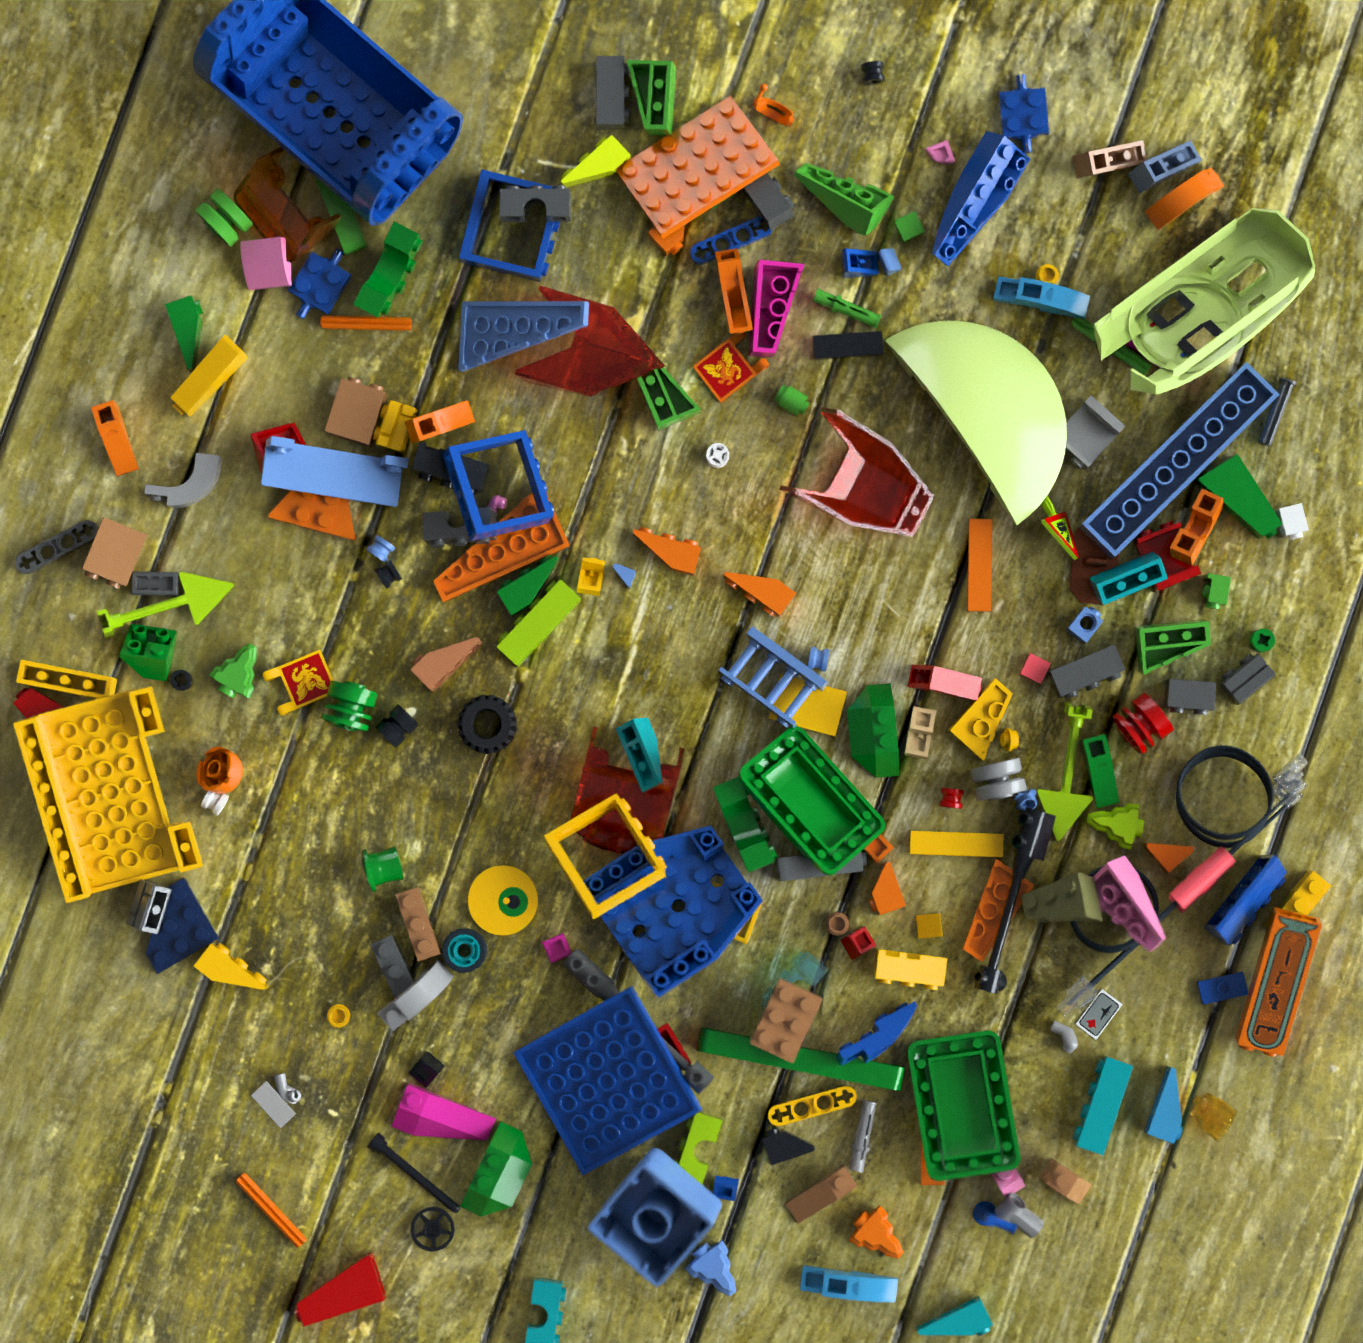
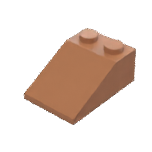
M478 637L429 652L425 656L420 654L411 663L414 667L410 670L431 691L435 692L483 643Z

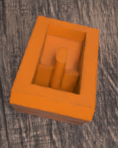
M1144 843V849L1165 873L1171 872L1194 852V847Z

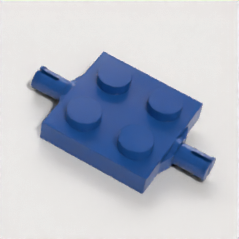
M1022 74V83L1020 75H1016L1017 89L999 92L1002 133L1008 139L1022 140L1023 153H1027L1026 144L1028 146V153H1031V139L1037 136L1049 135L1045 88H1026V75Z
M336 248L330 259L322 258L314 252L310 253L288 289L291 294L302 301V305L296 313L297 316L305 319L310 308L318 309L329 315L352 277L350 273L341 269L338 265L344 254L342 250Z

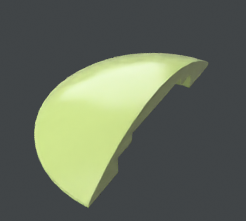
M937 321L924 323L905 329L884 340L910 378L914 376L922 389L927 391L978 462V467L991 483V491L1016 526L1029 517L1040 506L1053 487L1060 472L1066 448L1067 432L1064 407L1056 385L1046 368L1025 346L998 330L971 322Z

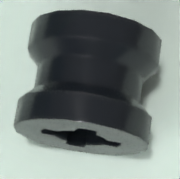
M870 61L861 64V70L864 72V77L862 78L864 85H877L886 81L885 75L882 74V69L884 68L882 61Z
M391 560L387 561L384 567L374 569L386 589L391 587V583L394 581L399 582L402 580Z

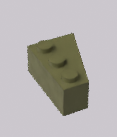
M1079 872L1021 895L1025 918L1039 922L1103 921L1094 877Z

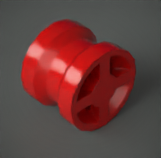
M941 788L943 797L939 806L962 809L961 797L964 795V790Z

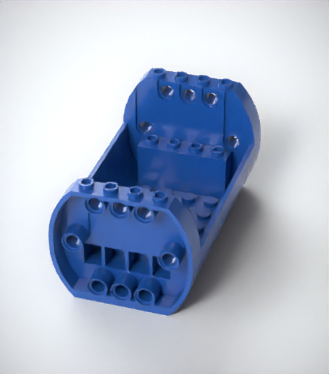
M232 0L205 28L195 49L193 57L195 73L371 226H377L386 222L449 154L462 128L463 115L443 97H437L326 0ZM299 79L302 84L299 88H292L289 86V81ZM316 94L319 100L316 103H309L306 100L307 95ZM331 108L336 111V115L333 118H326L323 115L324 110ZM345 123H349L353 126V130L350 133H344L340 127ZM366 138L371 144L367 148H361L358 145V141Z

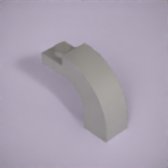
M196 453L194 471L184 484L176 487L145 484L144 494L151 497V501L164 502L165 498H167L166 506L169 508H184L194 505L204 499L215 487L221 473L223 458L219 455Z
M438 958L425 968L405 991L379 1010L378 1015L394 1031L405 1021L413 1018L436 998L450 983L453 975Z

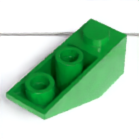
M551 555L546 556L539 561L540 565L532 570L529 567L519 573L520 578L513 582L509 579L499 585L500 590L497 593L512 617L527 609L536 600L559 561L557 555L553 558Z
M1103 734L1080 740L1079 743L1096 808L1119 803L1112 758L1106 735Z

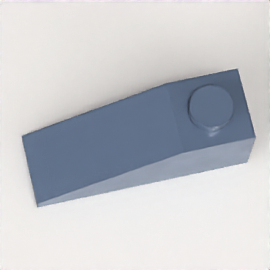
M1190 140L1144 161L1128 175L1140 194L1199 163L1202 159Z

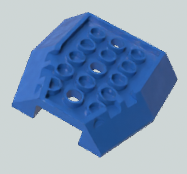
M711 825L652 841L655 846L653 852L657 857L661 856L667 866L665 868L666 877L600 915L638 974L658 998L716 961L763 902L750 882H746L724 850L723 842ZM637 845L584 879L583 882L598 905L651 874L654 870ZM714 876H720L724 879V883L720 887H715L711 884V879ZM676 901H681L685 904V909L682 912H675L672 909V904ZM641 926L645 928V936L642 938L635 937L633 930L636 927Z

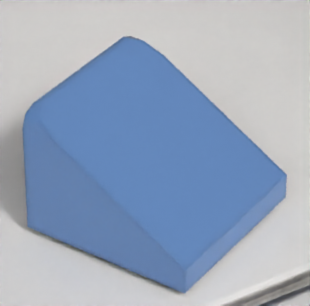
M894 249L879 250L878 259L886 276L901 270V265Z
M615 563L613 565L614 571L625 585L631 589L636 576L635 570Z

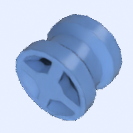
M376 535L374 538L375 542L368 546L366 550L385 563L388 560L387 555L393 552L395 547L382 537Z
M811 646L807 667L811 670L818 668L820 671L826 672L829 649L817 650L816 647Z

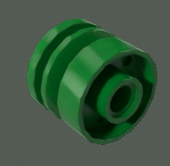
M331 680L327 695L335 699L336 703L324 704V708L333 710V714L322 713L320 719L327 721L332 726L346 730L368 731L369 726L361 724L359 721L360 718L371 720L372 717L362 712L363 707L374 708L378 693L367 690V686L346 680H344V683Z

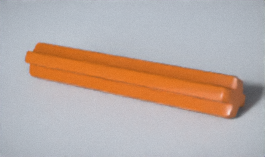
M322 315L320 326L323 329L410 331L412 320L410 317Z
M243 1173L236 1179L237 1185L295 1247L299 1248L306 1242V1237L246 1173Z

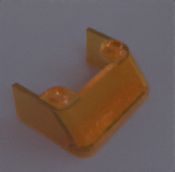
M279 147L257 158L235 190L234 201L252 221L253 226L264 239L274 237L286 238V261L293 263L327 237L341 216L338 213L326 220L318 216L311 218L309 221L281 188L285 181V174L283 169L277 164V161L285 150Z

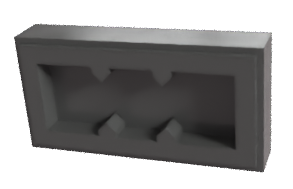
M132 571L131 595L179 596V573Z

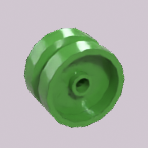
M216 188L209 197L217 209L214 210L208 203L202 202L195 209V212L218 238L220 237L231 247L239 239L238 234L231 226L234 225L241 232L246 233L254 224L223 191Z

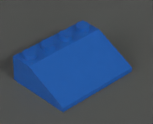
M1260 855L1203 928L1224 945L1236 944L1243 935L1241 930L1245 925L1250 926L1257 917L1256 911L1260 907L1264 908L1269 903L1271 892L1274 889L1278 890L1286 880L1284 876L1287 871L1278 857L1275 855Z

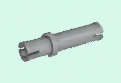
M862 1100L856 1137L851 1145L853 1151L849 1170L864 1172L866 1155L870 1151L868 1145L877 1105L876 1102Z

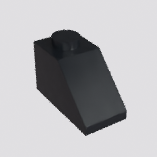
M778 1127L765 1131V1136L761 1137L771 1166L816 1151L812 1143L784 1129L779 1131Z

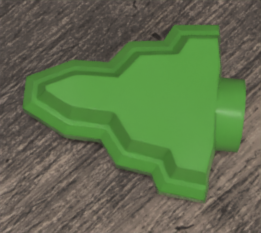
M249 643L238 650L234 658L226 659L221 666H215L209 677L220 684L218 687L219 691L232 698L236 694H240L250 699L254 690L252 682L255 674L252 668L257 659V647Z

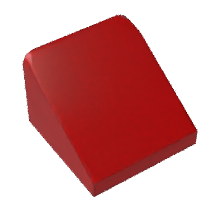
M865 926L840 940L852 960L876 946Z

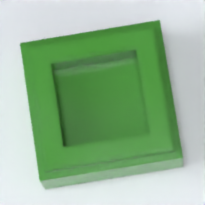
M915 211L894 221L903 243L925 233Z

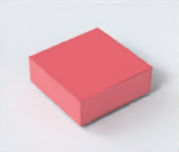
M1030 653L1020 675L1041 684L1051 663Z

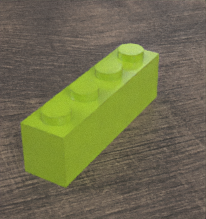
M561 579L558 582L554 580L545 589L547 594L542 599L538 597L529 606L531 611L526 616L522 614L513 623L515 628L510 633L505 631L497 640L500 643L497 648L517 667L524 662L581 601V598Z

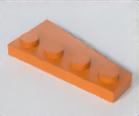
M995 859L962 948L981 962L984 961L994 946L1013 879V870L998 859ZM1025 878L1024 880L1022 879L1011 919L1022 905L1021 895L1031 892L1035 886Z

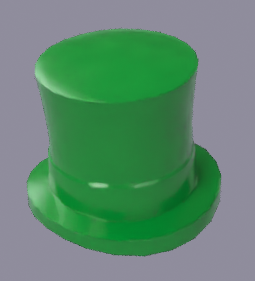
M395 846L369 854L366 849L362 850L363 870L373 892H376V886L383 883L404 880L401 861Z

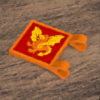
M734 333L729 339L692 366L720 403L769 367V363L765 358L760 359L751 367L735 347L747 337L746 333Z

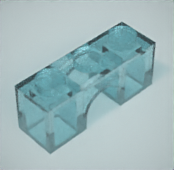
M800 951L792 960V963L795 965L789 971L785 969L778 978L780 977L791 983L797 980H804L814 987L829 969L808 951L804 954ZM771 987L761 996L763 999L761 1004L764 1007L773 991Z

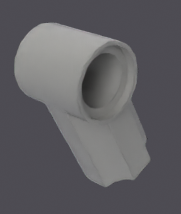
M1010 1193L995 1208V1214L998 1218L1017 1224V1228L1029 1238H1034L1044 1226V1221L1027 1209L1022 1198L1015 1193Z

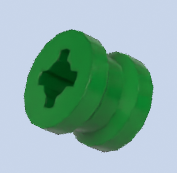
M1268 629L1254 631L1249 637L1250 647L1258 653L1269 651L1275 644V636Z

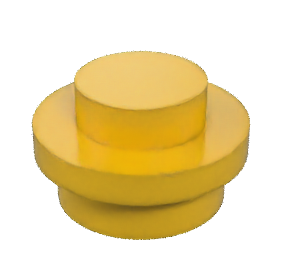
M1045 264L1038 268L1035 277L1036 280L1056 284L1059 273L1053 265Z
M1006 728L1000 735V744L1004 747L1005 751L1017 749L1019 744L1018 733L1011 728Z
M342 1004L333 1005L327 1012V1020L333 1027H344L350 1021V1011Z

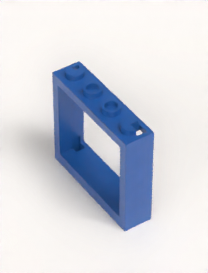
M481 169L459 256L460 262L541 282L542 276L546 277L549 263H546L547 255H552L555 241L551 240L553 232H558L560 222H548L547 220L535 269L473 255L472 253L491 181L509 186H519L521 189H529L533 185L542 186L543 189H552V186Z
M526 430L450 446L442 454L470 541L544 525L554 517L553 505L549 502L546 494L547 486L545 481L541 479L539 473L540 465L538 460L534 458L532 452L533 444L530 437L527 436ZM516 443L539 513L483 526L460 455Z

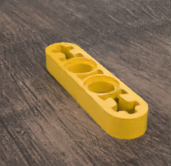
M842 1085L775 1104L768 1111V1119L775 1126H783L843 1109L855 1103L857 1098L856 1092L851 1086ZM843 1090L852 1093V1096L849 1097V1102L845 1103L844 1099L837 1100L839 1105L834 1106V1100L830 1093L835 1092V1097L841 1096ZM820 1096H827L830 1099L828 1108L820 1109L817 1106V1099ZM799 1102L805 1103L808 1108L806 1114L801 1116L794 1112V1107ZM790 1105V1111L794 1118L789 1119L788 1114L782 1116V1121L780 1122L776 1118L772 1119L775 1109L785 1112L787 1111L785 1106Z

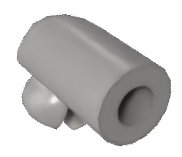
M1054 1020L1050 1031L1062 1036L1064 1042L1063 1050L1066 1053H1072L1078 1046L1074 1030Z
M285 1073L274 1075L276 1091L280 1097L288 1103H297L301 1099L300 1091L287 1085Z

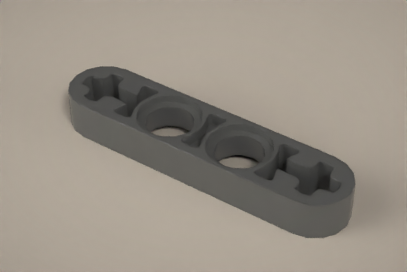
M90 520L82 521L26 550L15 559L17 570L24 574L34 573L91 543L97 532L98 525ZM86 525L90 528L93 527L94 530L91 531L92 536L82 535L80 537L82 542L79 543V539L74 534V531L77 530V533L81 534L85 531ZM67 535L72 536L74 539V544L70 548H64L61 543L63 537ZM46 546H50L53 549V555L49 559H44L41 556V550ZM34 552L36 553L37 558L41 561L40 564H38V561L36 560L31 562L29 564V569H27L26 567H21V565L24 563V558L28 560L35 558V556L32 554Z

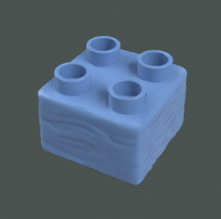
M653 1148L646 1153L605 1201L588 1228L594 1236L617 1253L640 1275L658 1287L666 1281L675 1268L712 1228L722 1204L712 1192L687 1173L667 1154L658 1148Z

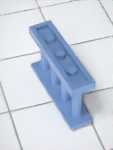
M752 626L747 632L750 644L729 671L723 667L719 669V673L722 675L720 679L730 687L734 684L777 716L776 721L785 728L791 726L794 729L797 724L791 718L812 691L819 689L822 692L828 685L827 681ZM762 647L768 652V658L746 685L737 679L736 676L757 649L760 650ZM781 661L787 666L785 669L786 673L767 698L764 699L755 692V689L774 664H778ZM800 675L806 680L804 682L805 686L783 713L773 704L793 677Z

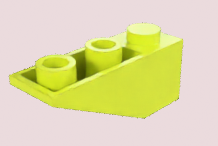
M613 135L609 138L603 137L596 144V149L591 154L587 152L579 159L578 162L580 164L574 169L569 168L563 173L561 185L567 188L613 176L616 174V168L631 159V156Z

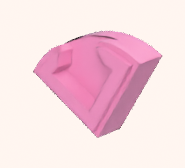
M947 140L925 149L928 156L937 163L946 165L955 163V158Z

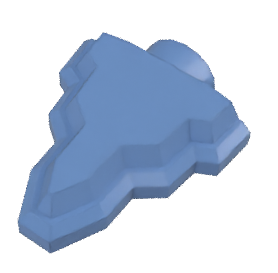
M723 1240L711 1247L707 1242L698 1247L692 1253L695 1259L685 1267V1270L693 1278L699 1277L704 1283H712L719 1292L729 1297L736 1292L734 1277L729 1272L731 1264L727 1257L729 1250Z

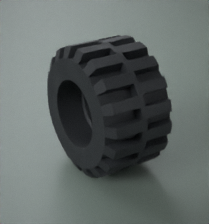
M480 695L477 698H472L470 702L463 706L462 711L459 713V721H457L458 732L463 742L474 751L485 754L497 753L508 747L509 743L513 741L517 731V719L513 709L503 699L493 695ZM483 711L495 712L501 720V729L492 738H482L474 730V720Z

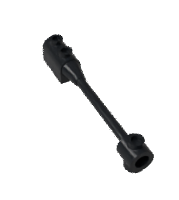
M1026 807L1025 812H1021L1018 816V823L1021 825L1019 833L1014 835L1011 840V844L1014 847L1012 883L988 967L981 965L980 969L974 972V988L997 994V992L1002 991L1006 987L1007 978L1003 971L997 969L1022 879L1024 880L1034 859L1044 860L1056 818L1054 815Z

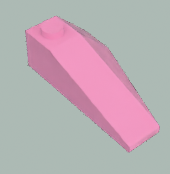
M1125 856L1108 862L1093 876L1100 910L1112 917L1111 921L1116 925L1121 924L1128 930L1129 936L1149 952L1153 951L1166 939L1139 874Z

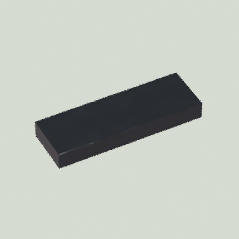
M882 331L813 336L814 360L883 355Z

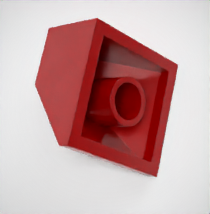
M295 422L251 434L252 444L261 473L266 439L276 436L294 439L295 444L306 445Z

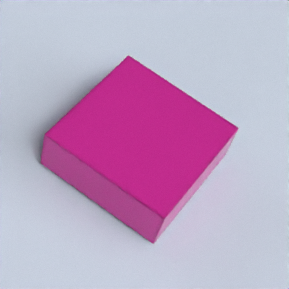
M564 933L542 942L551 964L572 954Z

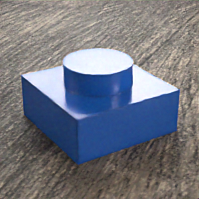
M715 1176L713 1194L718 1199L735 1201L739 1179Z

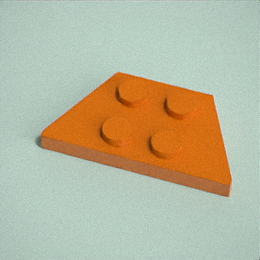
M290 490L268 516L270 519L353 541L356 540L349 500Z

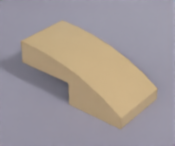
M913 706L904 755L927 760L936 710Z

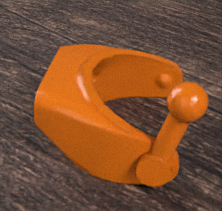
M765 83L761 84L760 91L753 102L754 109L771 120L790 128L795 120L793 118V111L775 100L762 97L768 86ZM767 105H771V106H773V107H775V108L781 110L782 112H784V113L786 114V116L783 115L782 113H780L779 111H777V110H775V109H773V108L768 107Z

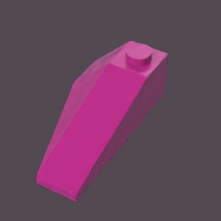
M409 1083L397 1109L392 1127L413 1136L487 1141L496 1118Z

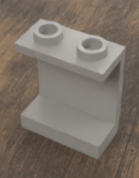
M1090 396L1066 422L1067 439L1065 452L1071 457L1070 461L1077 468H1084L1086 470L1122 431L1125 425L1095 398Z

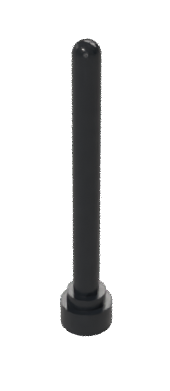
M379 1132L367 1145V1148L373 1153L375 1151L378 1154L381 1152L453 1213L460 1211V1206L388 1147V1143L385 1141L386 1138Z

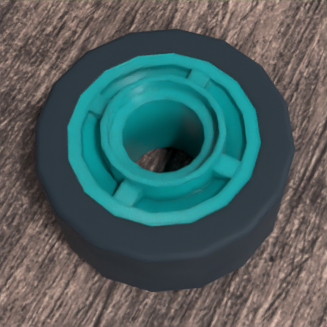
M469 928L457 929L444 940L442 955L446 964L452 970L460 973L471 972L479 968L485 961L487 944L483 936L477 931ZM461 944L470 946L471 953L468 957H463L459 954L458 949Z

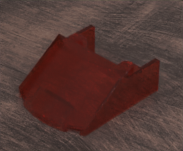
M593 726L571 819L617 793L620 799L624 798L629 804L631 810L628 812L631 817H637L643 829L640 831L643 836H649L651 841L661 839L679 778L685 748L680 747L675 766L670 764L660 765L662 783L646 792H642L632 770L608 765V752L603 748L594 746L598 727ZM616 809L576 832L583 837V841L610 852L625 854L637 846L636 841Z

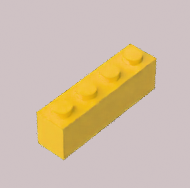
M21 660L16 683L97 699L115 694L117 679Z

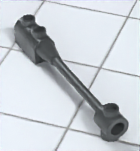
M576 949L563 963L562 966L596 998L605 1001L619 993L613 984L614 981L581 949ZM663 1039L675 1062L685 1072L683 1077L689 1086L698 1095L702 1093L715 1077L698 1061L691 1065Z

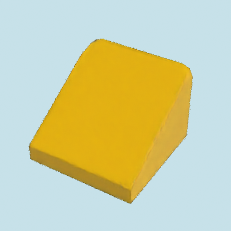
M940 913L916 915L918 939L943 936Z

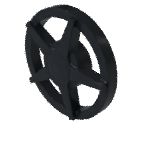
M439 1207L422 1209L415 1215L411 1223L413 1241L418 1247L426 1251L434 1252L444 1249L452 1241L455 1233L452 1217L447 1211ZM437 1211L440 1212V1215L436 1219L429 1220L423 1213ZM443 1215L449 1220L451 1231L442 1228L440 1221ZM420 1216L425 1224L423 1230L415 1234V1223ZM440 1234L450 1235L443 1245L436 1247V1238ZM425 1235L431 1239L432 1247L423 1245L417 1237Z

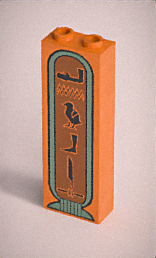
M1273 907L1235 1036L1237 1044L1242 1049L1247 1051L1261 1050L1264 1054L1276 1057V1055L1284 1056L1321 931L1322 923L1319 918Z

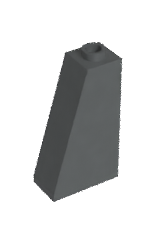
M860 852L836 874L864 871L863 866H867L866 853ZM804 855L776 858L780 882L828 876L820 872Z

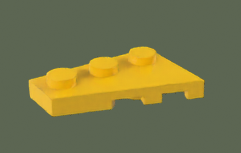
M993 678L980 693L978 700H974L948 730L979 759L984 761L988 747L994 739L995 731L1000 720L1003 718L1013 693L1000 681Z

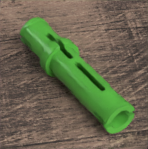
M819 288L817 289L812 302L831 309L830 312H839L876 329L881 318L880 314L841 299L842 296L840 295L834 296Z

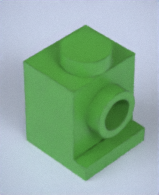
M1209 573L1204 575L1203 580L1208 581V584H1204L1202 590V597L1205 598L1204 604H1206V608L1220 609V606L1227 605L1231 577Z

